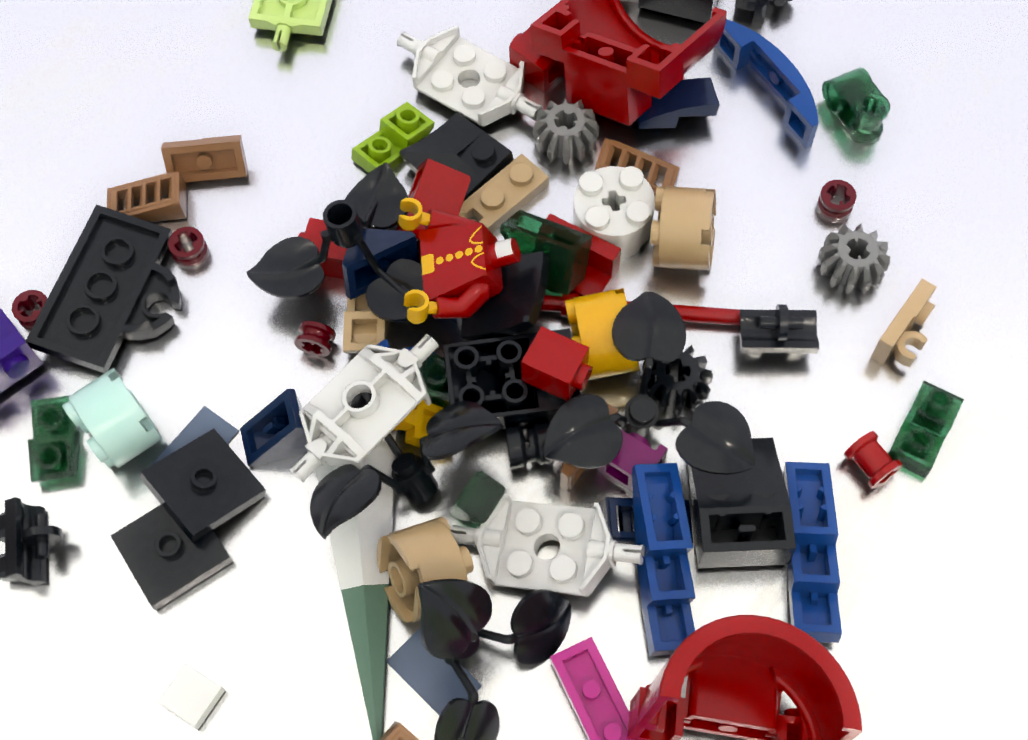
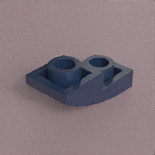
M711 77L681 80L661 99L652 97V106L636 119L638 128H676L679 117L716 116L720 104Z

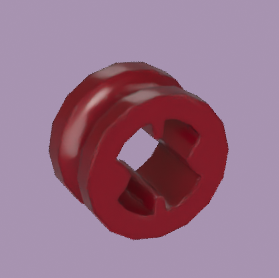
M843 180L827 182L822 187L817 201L820 213L831 220L847 218L851 214L857 198L854 187ZM835 195L843 198L839 205L831 202Z
M194 227L179 228L169 237V250L174 260L181 266H197L208 255L207 243L202 233ZM191 242L194 249L186 252L182 245Z
M27 290L20 293L12 303L11 311L13 316L22 327L31 331L48 298L38 290ZM36 305H39L41 308L40 310H34ZM27 310H28V311L34 310V311L31 313V316H28V315L26 314V311H27Z
M301 322L299 326L301 335L295 338V346L310 355L328 356L332 349L329 343L333 342L336 337L335 331L320 322Z

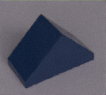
M363 228L365 243L385 272L398 259H409L419 263L417 239L413 232ZM359 246L347 248L342 268L346 296L352 300L366 293L370 283L380 277L375 274Z
M286 389L240 428L248 466L256 467L308 452L305 447L308 442L299 415L302 405L295 389Z

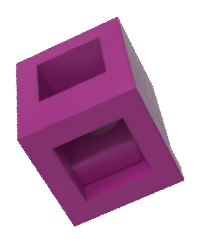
M621 430L623 442L617 457L611 463L598 468V471L633 492L632 467L636 464L665 463L668 448L660 444L654 450L643 436L634 432L628 434Z

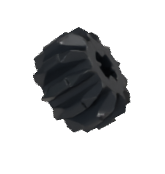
M692 345L686 348L685 352H682L673 363L665 364L655 360L653 362L647 396L654 401H659L658 408L660 414L666 411L668 406L674 408V413L677 417L682 415L684 406L694 412L700 404L699 400H706L709 397L711 389L708 385L712 382L713 373L711 370L705 369L707 365L706 355L693 358L694 349ZM645 361L643 362V367H642V370H643V371H644ZM674 377L678 378V382H675Z

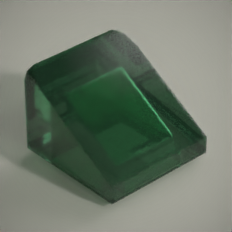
M476 472L450 509V515L457 519L483 524L497 506L506 488L484 472Z

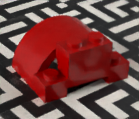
M561 0L530 25L533 52L564 64L566 97L569 103L575 104L581 100L584 109H593L594 113L630 126L652 106V97L661 99L684 78V74L717 45L725 28L727 11L714 7L711 19L682 44L673 43L669 45L650 37L642 31L628 16L619 0Z
M735 615L714 620L691 633L677 647L652 684L639 688L630 701L627 738L634 740H680L683 737V729L745 740H853L862 733V718L859 703L849 678L834 656L815 638L803 630L778 619L759 615ZM784 691L797 708L786 709L784 715H779L781 694Z

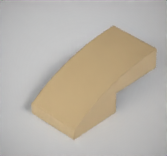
M366 293L352 300L347 297V311H344L343 353H359L365 346L369 344L377 345L382 340L387 339L389 321L382 320L371 312L367 304Z

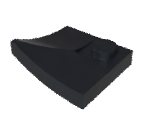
M458 112L431 134L399 152L401 159L415 173L418 166L429 158L469 175L471 181L464 201L514 160L511 150Z
M544 251L521 254L520 262L501 267L502 291L500 294L489 298L471 317L462 318L460 338L464 341L511 336L535 326L543 305L550 266V258Z

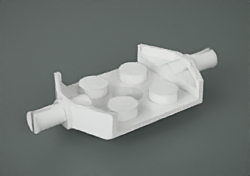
M458 26L437 33L426 40H419L406 31H403L402 35H399L397 39V46L414 54L415 61L412 73L414 89L480 126H486L510 113L514 115L517 111L535 121L538 110L543 109L542 105L524 97L522 93L525 77V66L522 60L519 62V68L461 38ZM467 79H474L479 82L477 86L468 88L460 85L462 81Z
M425 334L410 351L405 347L402 350L372 344L365 346L299 411L308 442L305 445L308 452L289 469L291 473L304 483L321 464L327 463L337 467L352 464L359 470L365 466L362 461L423 399L428 406L432 403L420 368L422 363L439 348L438 343L430 335ZM364 392L372 394L371 400L364 407H351L352 400L358 394Z
M504 494L484 518L480 526L473 528L452 525L450 528L457 544L473 545L478 550L486 579L493 586L535 591L547 589L560 594L588 597L610 567H616V562L642 565L644 561V545L623 544L613 540L600 504L595 502L594 508L513 501L509 494ZM555 540L560 543L559 552L553 558L541 559L538 557L539 547L544 542Z

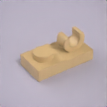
M923 278L879 339L870 358L884 365L893 352L900 364L908 367L912 365L916 355L908 351L905 345H912L916 349L922 350L928 339L922 333L910 330L915 323L922 327L936 305L929 302L937 288L935 285Z

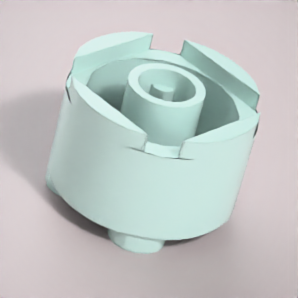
M114 368L68 397L69 401L62 405L76 427L80 426L85 434L91 433L93 437L86 442L101 463L104 462L109 469L114 465L120 468L163 439L132 391L126 388L122 382L123 379Z

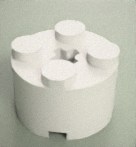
M608 166L585 172L580 177L579 184L574 193L573 225L621 248L620 260L629 258L640 251V247L650 237L655 209L653 189L644 178L642 171L634 166Z

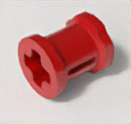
M871 431L859 438L844 453V457L848 461L853 460L869 478L868 485L871 489L881 486L903 467L900 460H893L878 443L877 439L879 436L875 431Z

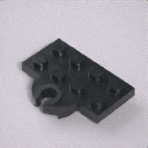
M96 204L26 339L27 344L34 350L106 373L123 339L146 340L155 338L170 329L175 323L172 315L166 312L152 314L148 309L154 302L160 300L168 302L173 309H181L182 299L176 277L168 268L160 265L168 249V240L172 230Z

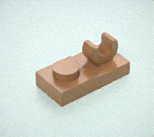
M241 135L164 142L161 146L166 172L180 171L185 182L247 177L248 167Z

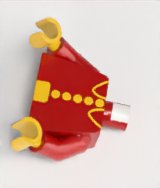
M404 198L400 202V210L414 214V216L399 215L398 223L402 229L412 231L417 229L420 224L425 225V230L419 231L423 291L413 289L404 296V306L412 307L407 309V319L411 323H423L428 314H432L433 318H469L489 298L500 294L503 289L501 267L521 261L520 249L515 238L512 237L498 242L497 238L488 228L479 221L432 209L428 213L422 212L421 203L414 198Z

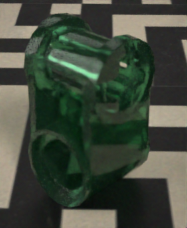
M859 67L823 83L822 94L824 101L846 128L850 137L857 142L865 144L877 141L883 133L882 121L889 114L890 103L874 84L869 73L864 68Z

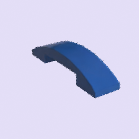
M726 19L725 28L719 42L715 46L716 49L736 71L748 64L786 106L782 123L805 149L811 147L819 121L815 101L804 78L794 64L770 41L755 31Z

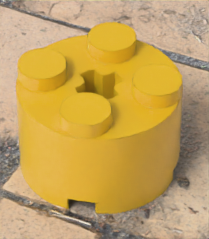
M624 288L565 300L568 320L573 335L571 337L572 340L589 347L588 365L593 367L589 381L640 371L638 361L624 358L618 352L612 340L614 320L621 309L627 305Z

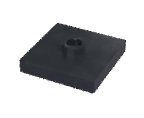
M215 429L210 430L141 471L143 483L192 543L265 497L266 492L263 485Z
M162 505L157 506L110 535L149 604L155 611L233 562L214 529L192 543Z

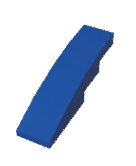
M785 462L784 479L791 504L796 550L787 564L791 625L803 630L818 642L839 643L842 635L837 595L840 577L836 542L839 534L830 464Z
M677 463L636 464L632 467L635 543L636 545H644L645 548L643 564H637L648 651L649 656L672 655L683 640L695 631L690 603L696 596L688 559V553L693 549Z

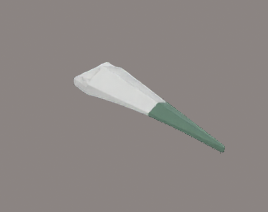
M397 430L391 431L390 434L398 445ZM383 439L362 462L364 465H371L392 478L391 465L396 457ZM327 463L321 464L316 469L318 483L326 475L339 467L328 465ZM383 482L379 495L367 508L336 527L329 534L373 740H379L383 736L389 604L384 587L390 584L388 571L379 572L377 544L381 537L392 533L395 498L393 489Z

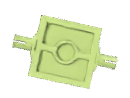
M254 0L248 17L251 28L276 31L271 46L276 51H280L281 48V51L284 52L287 50L288 41L292 33L323 36L332 0Z

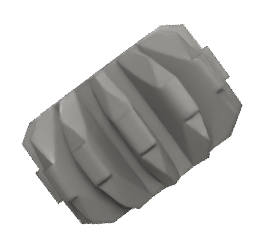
M566 97L560 105L550 100L547 110H538L536 122L533 126L536 148L539 153H547L550 163L558 157L562 158L565 165L568 164L572 157L582 162L585 152L593 153L596 138L599 135V125L595 121L593 109H584L581 100L573 105L569 104Z
M844 224L839 228L838 233L830 232L827 235L824 246L820 248L818 258L819 262L822 263L820 267L821 276L831 277V288L842 284L845 286L846 294L852 292L854 287L864 294L870 289L871 285L877 286L882 282L885 276L884 272L888 270L890 265V256L886 254L888 242L876 241L878 238L877 230L867 234L863 232L862 224H859L855 231H852Z

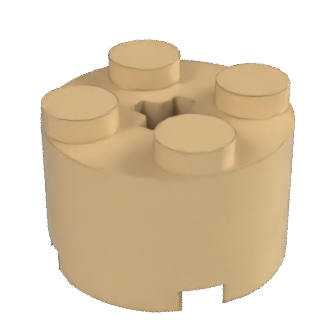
M669 186L656 188L655 210L659 211L658 220H652L650 243L654 245L653 267L710 270L715 241L716 189Z
M442 516L392 532L381 537L377 544L379 572L388 571L392 584L384 587L387 598L398 617L406 623L421 621L418 584L439 579L468 581L467 574L472 573L474 569L469 550L465 546H458L451 533L448 521Z

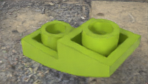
M406 102L380 119L378 132L352 148L351 160L368 173L385 162L394 170L403 162L399 152L428 136L433 130L435 122Z

